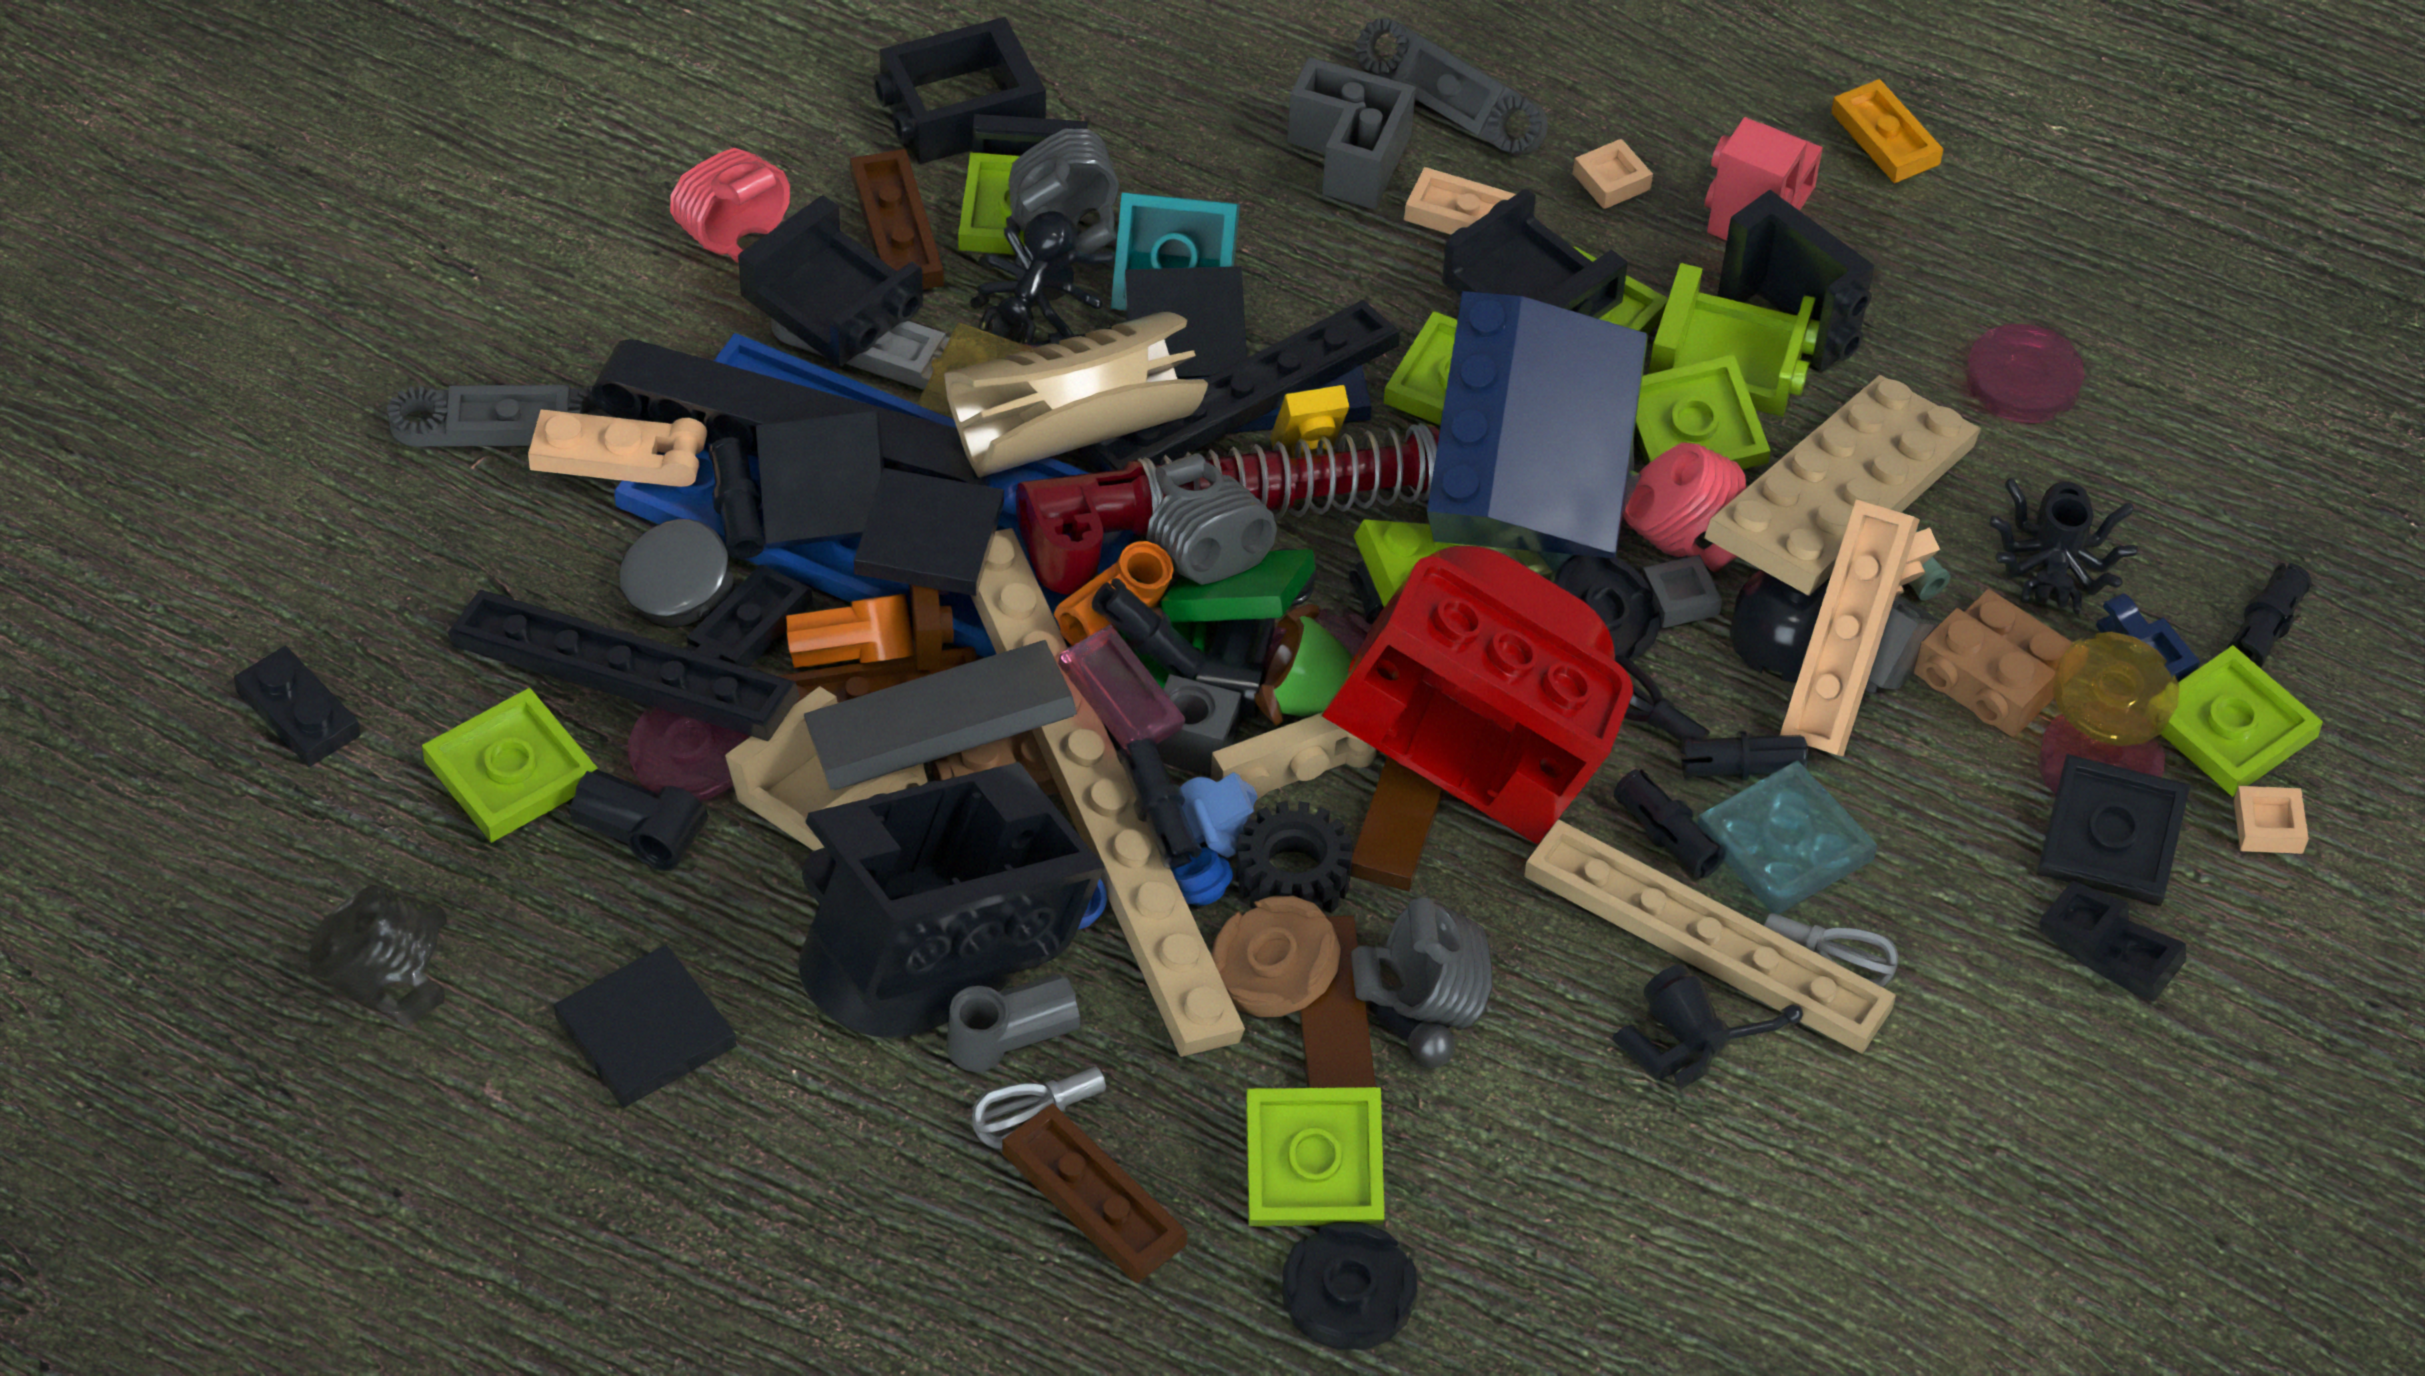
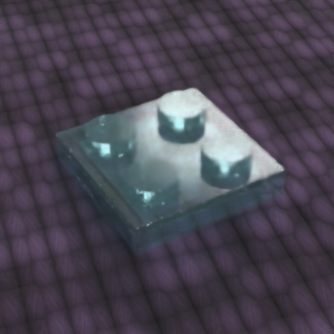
M1798 760L1700 814L1698 819V825L1725 848L1726 856L1724 861L1766 907L1775 914L1784 912L1873 861L1877 849L1876 842Z

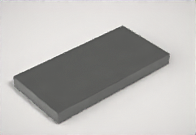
M1042 640L804 713V717L830 790H838L1071 718L1077 714L1073 695L1046 640Z

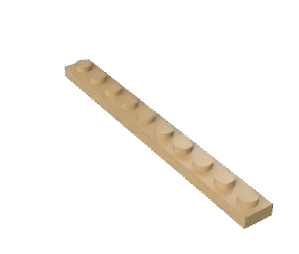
M1012 528L996 531L977 596H970L997 654L1046 640L1073 695L1077 711L1074 717L1032 729V732L1079 836L1105 866L1100 879L1105 885L1109 902L1180 1057L1240 1043L1245 1030L1244 1025L1177 881L1174 879L1171 868L1167 869L1163 866L1160 852L1147 822L1140 821L1136 815L1133 804L1137 798L1122 764L1119 763L1117 752L1060 633Z

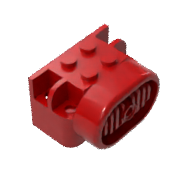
M1454 546L1421 558L1413 566L1372 624L1365 641L1351 661L1348 677L1324 709L1322 717L1538 845L1610 754L1633 695V684L1625 669L1615 661L1614 644L1607 626L1588 604L1503 553L1479 546Z

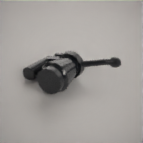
M1678 964L1657 974L1648 982L1643 994L1650 1003V1013L1681 1044L1663 1053L1634 1025H1628L1615 1033L1612 1040L1657 1081L1670 1076L1692 1062L1695 1063L1674 1075L1675 1085L1681 1090L1708 1074L1713 1057L1720 1053L1731 1039L1776 1031L1787 1024L1793 1026L1802 1019L1803 1010L1799 1005L1791 1004L1782 1009L1783 1014L1772 1020L1729 1028L1724 1020L1718 1019L1701 978L1693 975L1686 965Z

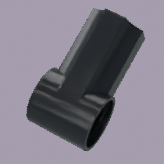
M1275 618L1220 620L1211 653H1204L1205 660L1198 672L1196 681L1241 693V717L1251 719L1257 717L1259 707L1255 703L1254 693H1259V688L1263 684L1266 673V665L1264 664L1275 630Z
M598 769L594 772L587 771L576 786L575 796L570 806L571 821L627 843L629 849L639 860L661 871H672L678 866L707 823L709 816L702 802L692 793L682 788L664 786L656 793Z

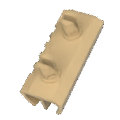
M1159 312L1113 325L1112 330H1095L1085 333L1086 337L1075 336L1060 340L1059 345L1046 344L1033 348V352L1023 351L1008 355L1006 360L993 359L944 373L947 399L966 457L978 478L1187 417L1194 413L1204 398L1208 383L1204 379H1177L1174 367L1195 357V353L1192 350L1169 355L1164 340L1173 333L1185 328L1187 319L1175 313Z

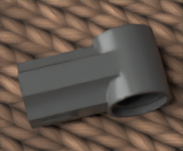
M1060 974L999 992L984 986L968 987L958 992L952 999L949 1010L947 1051L950 1059L955 1065L967 1071H988L1000 1063L1004 1053L1079 1030L1080 1014L1077 1008L1076 996L1068 978H1062Z

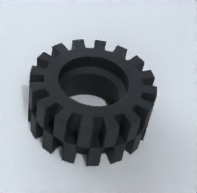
M1288 801L1276 804L1275 815H1272L1267 806L1257 811V822L1249 818L1243 826V834H1239L1236 882H1239L1238 891L1242 898L1245 899L1250 896V907L1255 909L1254 902L1267 897L1295 896L1314 903L1321 911L1324 906L1332 913L1339 906V897L1345 899L1351 875L1352 840L1350 834L1344 835L1345 825L1337 818L1329 824V810L1320 806L1317 813L1313 815L1309 813L1310 803L1299 801L1298 811H1289ZM1283 852H1300L1314 858L1318 862V866L1307 872L1291 873L1280 870L1272 865L1270 858Z

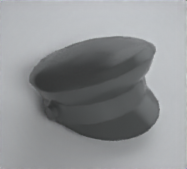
M692 519L666 521L646 531L626 552L620 567V588L629 603L637 609L643 618L651 623L666 627L689 625L700 618H706L711 611L717 608L729 596L732 590L733 574L727 565L728 554L726 546L715 530L700 521Z

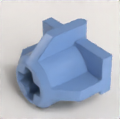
M1235 772L1218 782L1207 777H1197L1184 783L1180 787L1185 798L1182 809L1196 842L1199 844L1203 841L1206 842L1210 849L1226 858L1237 853L1239 834H1243V826L1251 818V813L1254 812L1253 806L1258 798L1254 787L1243 781L1240 775Z

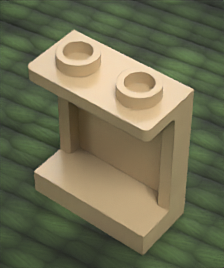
M820 686L793 705L769 741L751 736L725 755L738 801L813 851L824 848V846L805 823L809 812L867 799L880 793L888 794L921 786L928 782L922 763L838 790H830L804 717V713L838 703L835 695Z

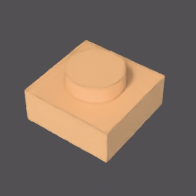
M1622 139L1574 158L1573 175L1603 209L1651 190L1653 173Z
M2238 786L2234 798V808L2240 851L2303 854L2309 838L2301 788Z

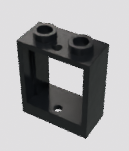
M1006 17L879 49L880 73L873 76L877 99L882 107H890L893 113L894 129L899 142L902 145L909 144L919 164L973 150L974 114L1046 119V89ZM988 68L1001 92L927 111L915 87Z

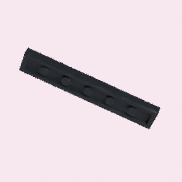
M1361 300L1204 379L1208 383L1206 393L1199 407L1190 416L1082 447V457L1098 472L1121 470L1129 461L1138 460L1139 458L1143 460L1145 457L1151 460L1154 465H1160L1165 455L1173 462L1188 452L1190 453L1277 409L1282 405L1285 394L1314 390L1398 347L1400 330L1368 303Z
M481 589L448 631L453 647L766 741L771 739L800 697L795 681Z

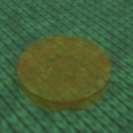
M2115 632L2097 633L2095 639H2087L2081 642L2083 639L2081 638L2072 643L2060 659L2055 670L2053 693L2060 712L2074 728L2096 741L2117 746L2143 744L2160 735L2178 706L2180 686L2175 674L2171 677L2170 672L2165 668L2164 665L2167 660L2159 651L2136 637Z

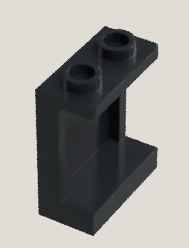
M1527 188L1508 200L1499 201L1488 214L1467 228H1459L1446 242L1444 247L1442 283L1460 297L1462 296V291L1524 296L1597 319L1623 302L1628 262L1612 249L1593 262L1535 218L1536 195Z
M1768 190L1730 219L1717 297L1744 303L1755 294H1759L1783 313L1798 315L1804 295L1816 298L1812 319L1820 321L1812 366L1822 372L1837 360L1844 361L1850 358L1863 340L1861 329L1865 310L1872 297L1869 290L1875 265L1772 190Z
M823 194L738 254L741 296L839 368L857 354L871 349L880 337L899 323L909 321L923 306L922 268L911 261L896 271L841 232L839 206Z

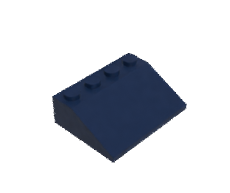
M1462 291L1427 508L1434 542L1616 559L1648 341L1647 333L1524 296Z

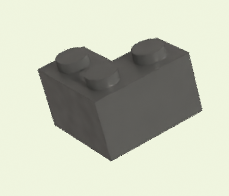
M1312 57L1308 58L1290 93L1287 142L1325 153L1322 195L1376 210L1412 134L1416 86Z

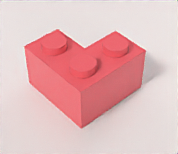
M1744 117L1731 137L1728 135L1721 137L1712 156L1711 166L1717 169V175L1708 189L1704 203L1705 207L1711 209L1707 233L1727 240L1731 217L1768 190H1772L1800 211L1816 186L1823 147Z

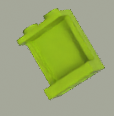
M1680 263L1653 343L1648 374L1734 354L1755 410L1784 417L1790 394L1801 396L1809 362L1802 361L1803 353L1814 354L1820 321L1812 319L1816 298L1804 295L1798 315H1792L1700 293L1699 288L1703 268Z

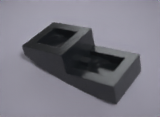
M2073 880L2039 920L2040 930L2072 957L2111 982L2152 1002L2158 998L2186 962V943L2129 921L2128 902Z

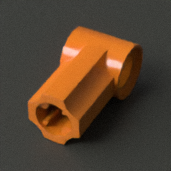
M1138 541L1128 545L1122 551L1115 564L1058 604L1054 617L1058 621L1061 635L1074 649L1083 648L1091 652L1119 631L1102 615L1097 614L1092 609V600L1098 589L1106 582L1111 584L1114 578L1123 581L1126 587L1150 608L1158 607L1172 578L1174 567L1171 557L1159 545L1148 541ZM1133 578L1140 579V580L1143 581L1145 584L1140 583V582H1137V581H1136L1135 579H1133Z
M906 594L851 601L852 606L787 615V639L794 668L834 664L839 661L860 659V663H868L915 655Z

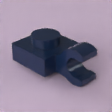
M2125 593L2104 602L2103 607L2110 615L2098 620L2096 626L2101 635L2113 644L2109 655L2145 699L2174 686L2197 670L2200 663L2199 659L2164 618L2148 624L2140 614L2134 601Z

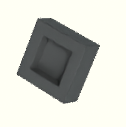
M1700 555L1643 567L1642 577L1651 588L1653 594L1651 603L1655 614L1659 612L1662 628L1719 615L1722 599Z

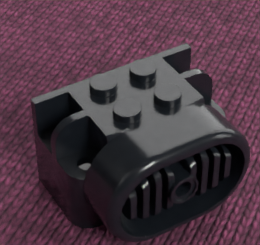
M1020 762L942 781H930L921 786L888 794L880 793L867 799L809 812L805 823L824 848L811 852L802 868V880L806 888L819 903L799 956L798 968L802 985L812 1002L825 1015L855 1032L881 1038H901L932 1030L949 1022L950 1005L958 992L973 986L989 987L999 992L1008 984L1015 972L1042 965L1060 955L1075 937L1105 866Z

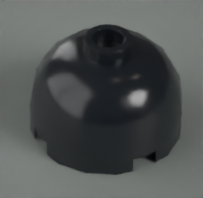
M1761 569L1751 575L1740 589L1736 598L1730 628V636L1735 651L1750 668L1762 674L1764 666L1772 671L1782 672V681L1797 682L1830 578L1808 596Z

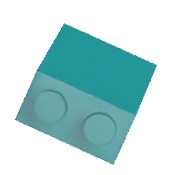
M1123 192L1121 194L1110 309L1126 310L1125 269L1234 266L1240 204Z

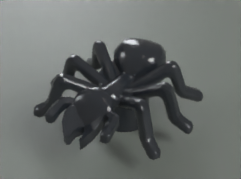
M1057 211L1040 213L1031 219L1025 228V245H1023L1018 237L1020 236V228L1016 225L1013 218L1009 216L1006 218L1007 227L1004 228V235L1016 254L1015 263L988 253L979 258L978 264L988 269L996 267L1016 276L1018 280L982 283L977 287L978 296L972 298L970 304L972 308L977 309L987 304L990 300L989 295L993 293L1014 292L1015 297L1006 298L998 306L987 308L980 322L979 330L986 333L993 317L996 316L992 327L994 337L998 343L1005 345L1011 334L1010 346L1019 345L1022 338V344L1031 343L1036 331L1031 309L1035 301H1037L1044 317L1058 332L1060 331L1062 337L1074 335L1069 326L1055 312L1049 301L1057 300L1067 294L1096 310L1101 309L1103 302L1100 298L1088 294L1073 284L1074 271L1071 264L1080 263L1094 266L1113 262L1115 259L1113 252L1105 251L1088 254L1074 250L1079 240L1078 228L1067 216Z
M2010 478L2005 482V487L2015 503V523L2017 528L2022 532L2035 536V538L2022 541L2014 540L2011 525L1997 516H1991L1989 524L2001 533L2003 549L2006 551L1997 552L1995 558L1998 563L2005 564L2006 572L2010 578L2019 577L2043 562L2047 569L2038 572L2036 577L2025 581L2020 598L2021 602L2027 603L2030 591L2037 588L2034 596L2037 602L2045 604L2048 601L2049 595L2054 594L2057 597L2058 607L2065 608L2071 597L2073 613L2080 614L2082 594L2073 585L2074 580L2066 573L2068 569L2072 570L2083 588L2090 595L2097 594L2107 585L2114 588L2122 585V578L2110 573H2104L2096 580H2093L2078 560L2096 571L2106 572L2121 558L2137 555L2138 546L2135 545L2115 547L2105 558H2097L2084 548V546L2096 547L2104 543L2114 526L2132 514L2134 507L2131 503H2126L2109 514L2098 530L2092 535H2088L2094 513L2087 491L2079 484L2070 481H2061L2053 484L2046 491L2037 513V524L2027 518L2026 498L2015 480ZM2040 550L2039 553L2020 563H2017V558L2013 554Z

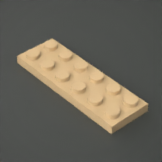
M1879 375L1715 514L1709 521L1704 538L1810 596L1832 575L1856 499L1897 512H1903L1975 446L1981 428L1963 419L1955 410L1938 406L1917 395L1904 383Z

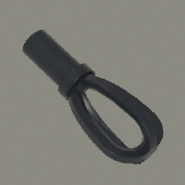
M1615 655V661L1635 677L1650 694L1649 696L1633 684V695L1630 703L1644 711L1628 707L1624 718L1648 722V724L1656 729L1660 727L1681 742L1683 738H1708L1710 731L1673 707V702L1663 697L1657 684L1644 670L1625 656Z

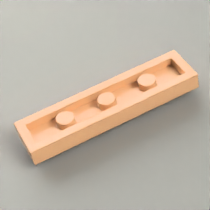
M1855 500L1780 735L1800 734L1805 737L1807 746L1844 756L1920 519L1864 501Z

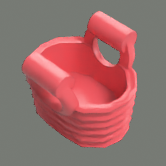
M733 147L699 163L680 177L671 193L670 213L676 223L680 224L683 230H686L689 235L693 236L694 240H697L705 249L718 255L728 254L734 262L739 263L738 254L744 251L737 244L740 238L751 233L766 235L782 221L790 203V183L783 170L757 157L755 154Z
M1681 442L1650 462L1630 480L1625 493L1622 518L1630 529H1634L1638 535H1642L1645 540L1655 545L1657 549H1661L1663 553L1676 557L1700 555L1704 564L1711 571L1717 572L1737 558V556L1714 543L1704 550L1696 544L1698 536L1707 531L1710 519L1746 489L1745 474L1738 463L1730 461L1728 457H1723L1713 450H1708L1705 446H1700V444Z

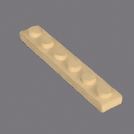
M1559 819L1526 861L1524 877L1781 1012L1788 1005H1799L1803 1010V1017L1800 1022L1861 1054L1864 1053L1893 1009L1896 994Z

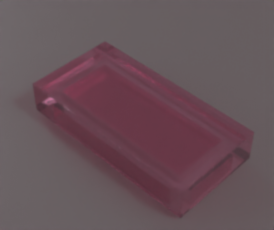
M1111 624L1060 653L1057 664L1121 746L1127 749L1129 756H1131V753L1126 746L1128 743L1137 739L1152 738L1158 744L1183 728L1186 718Z

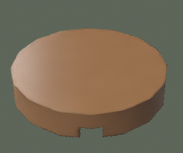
M1295 896L1267 897L1254 902L1255 909L1249 910L1243 916L1238 911L1226 921L1214 940L1211 957L1237 1010L1256 1017H1282L1301 1010L1327 990L1338 972L1341 948L1332 923L1314 903Z

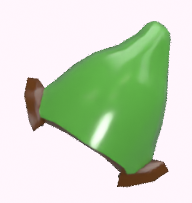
M1307 604L1293 609L1285 614L1277 627L1286 629V632L1271 658L1263 684L1259 688V693H1254L1255 703L1275 726L1283 721L1282 713L1306 717L1322 713L1348 677V669L1353 656L1340 640L1314 620L1320 614L1319 606Z

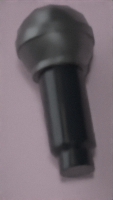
M1373 1001L1371 1002L1370 1011L1377 1015L1379 1022L1407 1042V1046L1418 1064L1432 1069L1441 1067L1449 1062L1454 1054L1455 1040L1447 1027L1425 1021L1422 1022L1421 1020L1418 1021L1414 1018L1397 1014L1393 1007L1380 1006Z

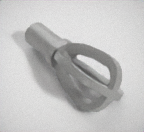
M1772 912L1769 914L1764 925L1836 964L1838 963L1827 953L1865 968L1882 972L1876 979H1867L1881 987L1886 986L1892 980L1898 966V952L1893 942L1887 937L1874 932L1846 927L1825 929L1818 925L1811 927ZM1838 938L1854 939L1878 945L1884 949L1887 959L1831 940Z
M1092 1067L1057 1082L1050 1080L1042 1085L1037 1083H1017L985 1092L978 1098L973 1107L971 1119L973 1130L984 1144L993 1148H1002V1140L1013 1131L1000 1137H995L989 1132L1006 1129L1037 1115L1051 1103L1061 1111H1064L1068 1105L1104 1092L1106 1089L1104 1077L1097 1067ZM1032 1094V1096L985 1111L992 1102L1012 1096ZM1032 1106L1024 1111H1021L1005 1119L985 1123L988 1120L1010 1113L1012 1111Z

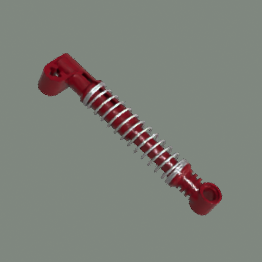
M1432 424L1411 425L1406 432L1405 443L1401 444L1396 431L1389 428L1384 434L1383 447H1378L1374 434L1367 430L1362 436L1360 450H1356L1352 437L1345 433L1340 439L1339 452L1336 453L1333 452L1330 441L1325 436H1322L1318 441L1317 455H1311L1308 444L1300 438L1295 446V458L1288 456L1285 446L1279 441L1273 447V451L1263 452L1262 448L1255 444L1251 449V454L1241 455L1235 447H1232L1226 457H1218L1210 449L1205 461L1214 465L1222 475L1233 477L1254 494L1261 503L1265 504L1268 510L1272 512L1280 511L1278 514H1273L1275 520L1283 517L1286 510L1293 516L1301 517L1309 507L1315 513L1322 515L1328 511L1331 504L1337 510L1345 512L1351 507L1353 501L1359 507L1367 509L1372 506L1375 499L1386 506L1393 504L1398 496L1408 503L1414 502L1417 498L1422 501L1429 500L1440 430ZM1390 433L1395 443L1392 446H1389ZM1369 436L1373 448L1367 449V440ZM1346 439L1349 444L1350 451H1345ZM1323 443L1326 445L1328 454H1323ZM1301 444L1305 452L1303 457H1300ZM1188 452V453L1185 455V457H1188V456H1190L1191 454ZM1165 455L1160 465H1154L1151 460L1145 457L1143 460L1139 458L1138 460L1129 461L1121 470L1019 482L1015 501L1018 525L1033 567L1041 583L1051 591L1061 594H1073L1098 576L1104 533L1130 530L1137 536H1146L1151 516L1161 500L1166 497L1163 489L1157 482L1156 468L1171 463V459ZM1202 477L1178 487L1199 491L1208 488L1210 483ZM1410 485L1414 495L1411 497L1404 496L1400 491L1401 486ZM1393 487L1395 491L1389 500L1383 499L1378 494L1379 489ZM1371 490L1372 497L1366 503L1361 502L1356 497V493L1359 491ZM1349 493L1350 499L1347 504L1342 506L1335 501V494ZM1327 496L1328 501L1320 509L1312 503V497ZM1296 499H1305V505L1302 510L1298 512L1292 508Z

